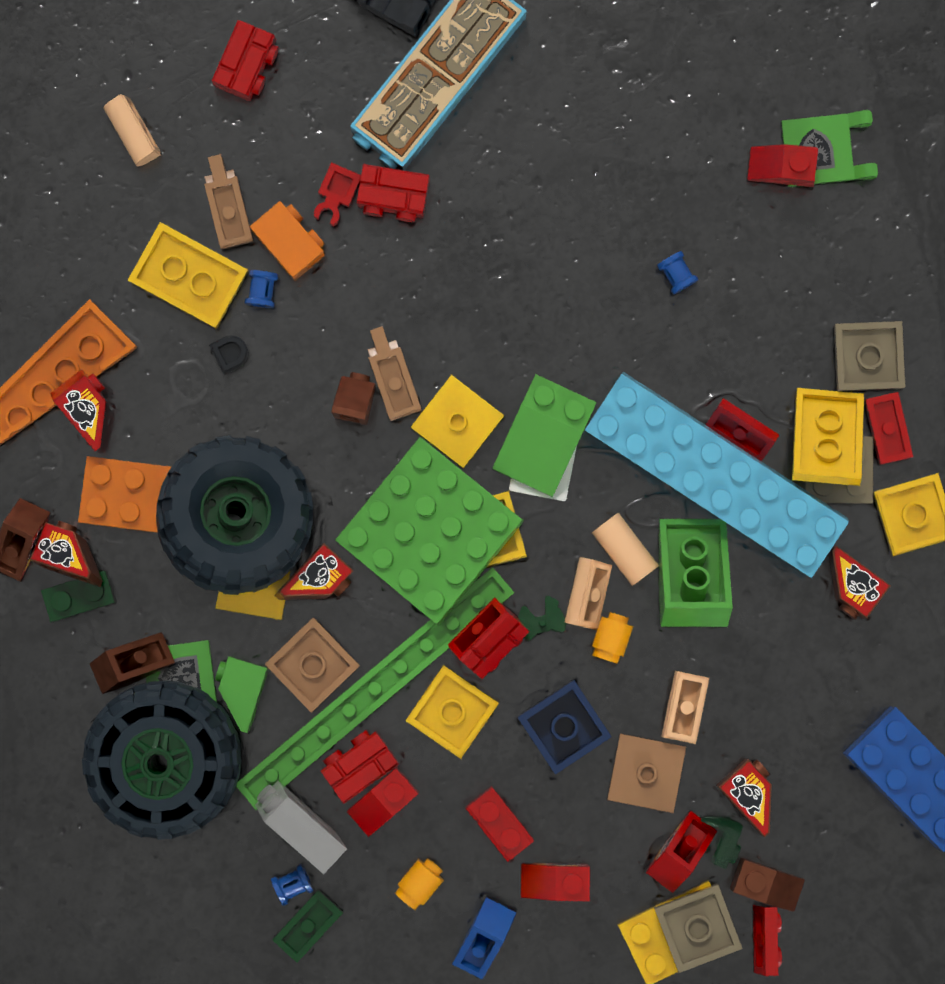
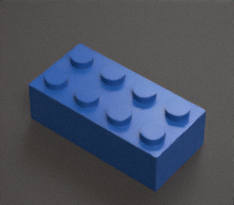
M890 706L843 754L937 850L945 852V756L896 707Z

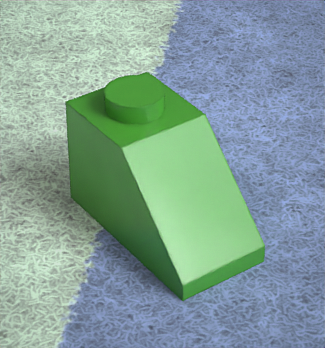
M228 656L227 662H220L215 680L220 682L218 689L240 731L249 733L269 668Z

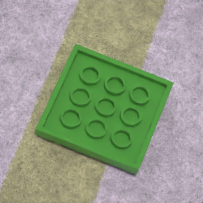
M419 437L335 541L439 626L524 521L423 438Z

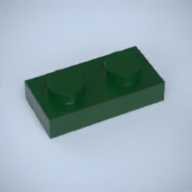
M107 571L99 572L103 580L101 587L76 579L41 590L50 622L53 623L116 603Z
M318 889L272 941L298 963L343 914V911Z

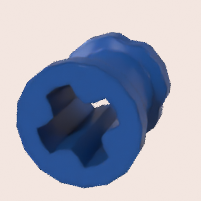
M682 251L673 254L657 265L659 270H663L672 285L671 292L673 295L699 280L697 275H692L683 260L684 254Z
M249 270L251 285L249 297L245 298V304L261 308H274L275 303L272 301L274 282L278 280L279 275L267 271Z
M302 864L297 866V870L285 876L271 878L274 890L283 906L288 904L289 899L305 891L308 893L314 891L310 878Z

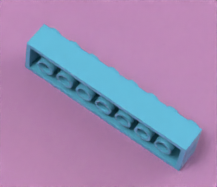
M622 372L585 429V431L810 578L813 577L849 523V519L625 372Z

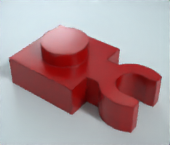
M331 162L318 191V194L326 199L325 202L318 204L315 208L314 218L319 220L324 210H330L333 213L330 225L336 226L340 219L338 208L340 204L348 208L350 207L360 184L361 175Z

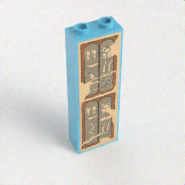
M450 0L350 125L351 132L355 134L352 139L367 151L370 147L380 154L379 161L386 167L405 171L526 19L527 10L514 0Z

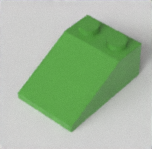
M535 374L492 470L553 497L597 402Z
M659 519V607L661 627H728L733 605L727 525L722 519Z

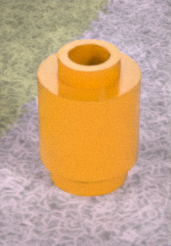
M612 612L609 613L608 618L601 616L592 647H595L592 656L618 664L620 656L624 657L633 630V626L627 624L628 617Z
M429 858L425 862L418 859L398 883L399 888L395 894L409 907L416 910L420 904L424 906L443 883L444 879L440 876L443 870Z

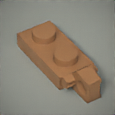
M221 154L208 157L212 175L205 176L206 184L204 185L220 249L223 250L254 242L237 176H235L234 169L226 171Z
M383 326L370 330L375 347L368 349L370 355L368 358L390 421L422 411L401 348L398 347L397 341L394 340L388 343Z

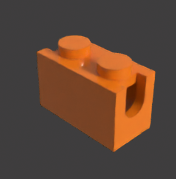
M279 201L249 227L291 278L296 281L325 256L324 251L321 249L325 243L313 229L307 232L302 227L300 222L303 220V217L292 204L285 207Z

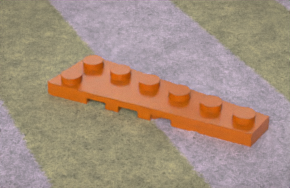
M90 299L0 387V445L57 406L53 402L50 393L78 371L83 369L88 376L94 373L98 377L137 348Z

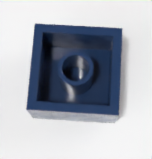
M575 680L570 681L517 716L555 775L612 737Z

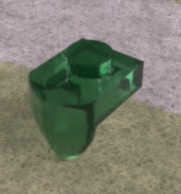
M721 817L701 818V822L723 831L711 863L724 869L727 868L728 863L734 865L741 850V846L737 842L741 835L743 824Z

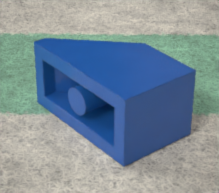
M486 897L452 965L483 979L506 939L516 912Z

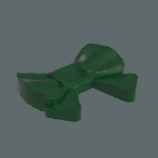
M546 596L545 615L535 617L526 606L521 607L518 619L530 631L524 637L527 642H530L537 634L551 630L559 633L565 632V617L561 609L558 608V600Z

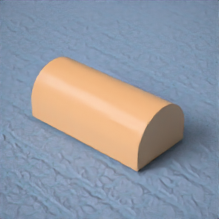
M120 94L105 104L103 109L136 166L147 164L161 156L159 147L130 98Z
M619 512L592 532L593 536L632 586L659 566Z
M579 557L564 623L597 630L612 565Z
M679 671L674 672L661 737L696 744L709 678Z

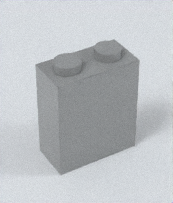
M278 780L273 786L267 785L257 797L258 802L255 806L263 821L323 874L347 850L336 831Z

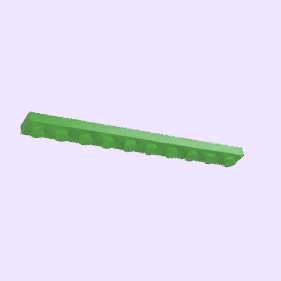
M492 567L472 584L439 626L432 620H429L239 780L236 787L257 810L255 806L258 802L257 797L267 785L273 786L277 780L284 786L290 783L449 649L448 644L494 597L503 603L514 594V591Z

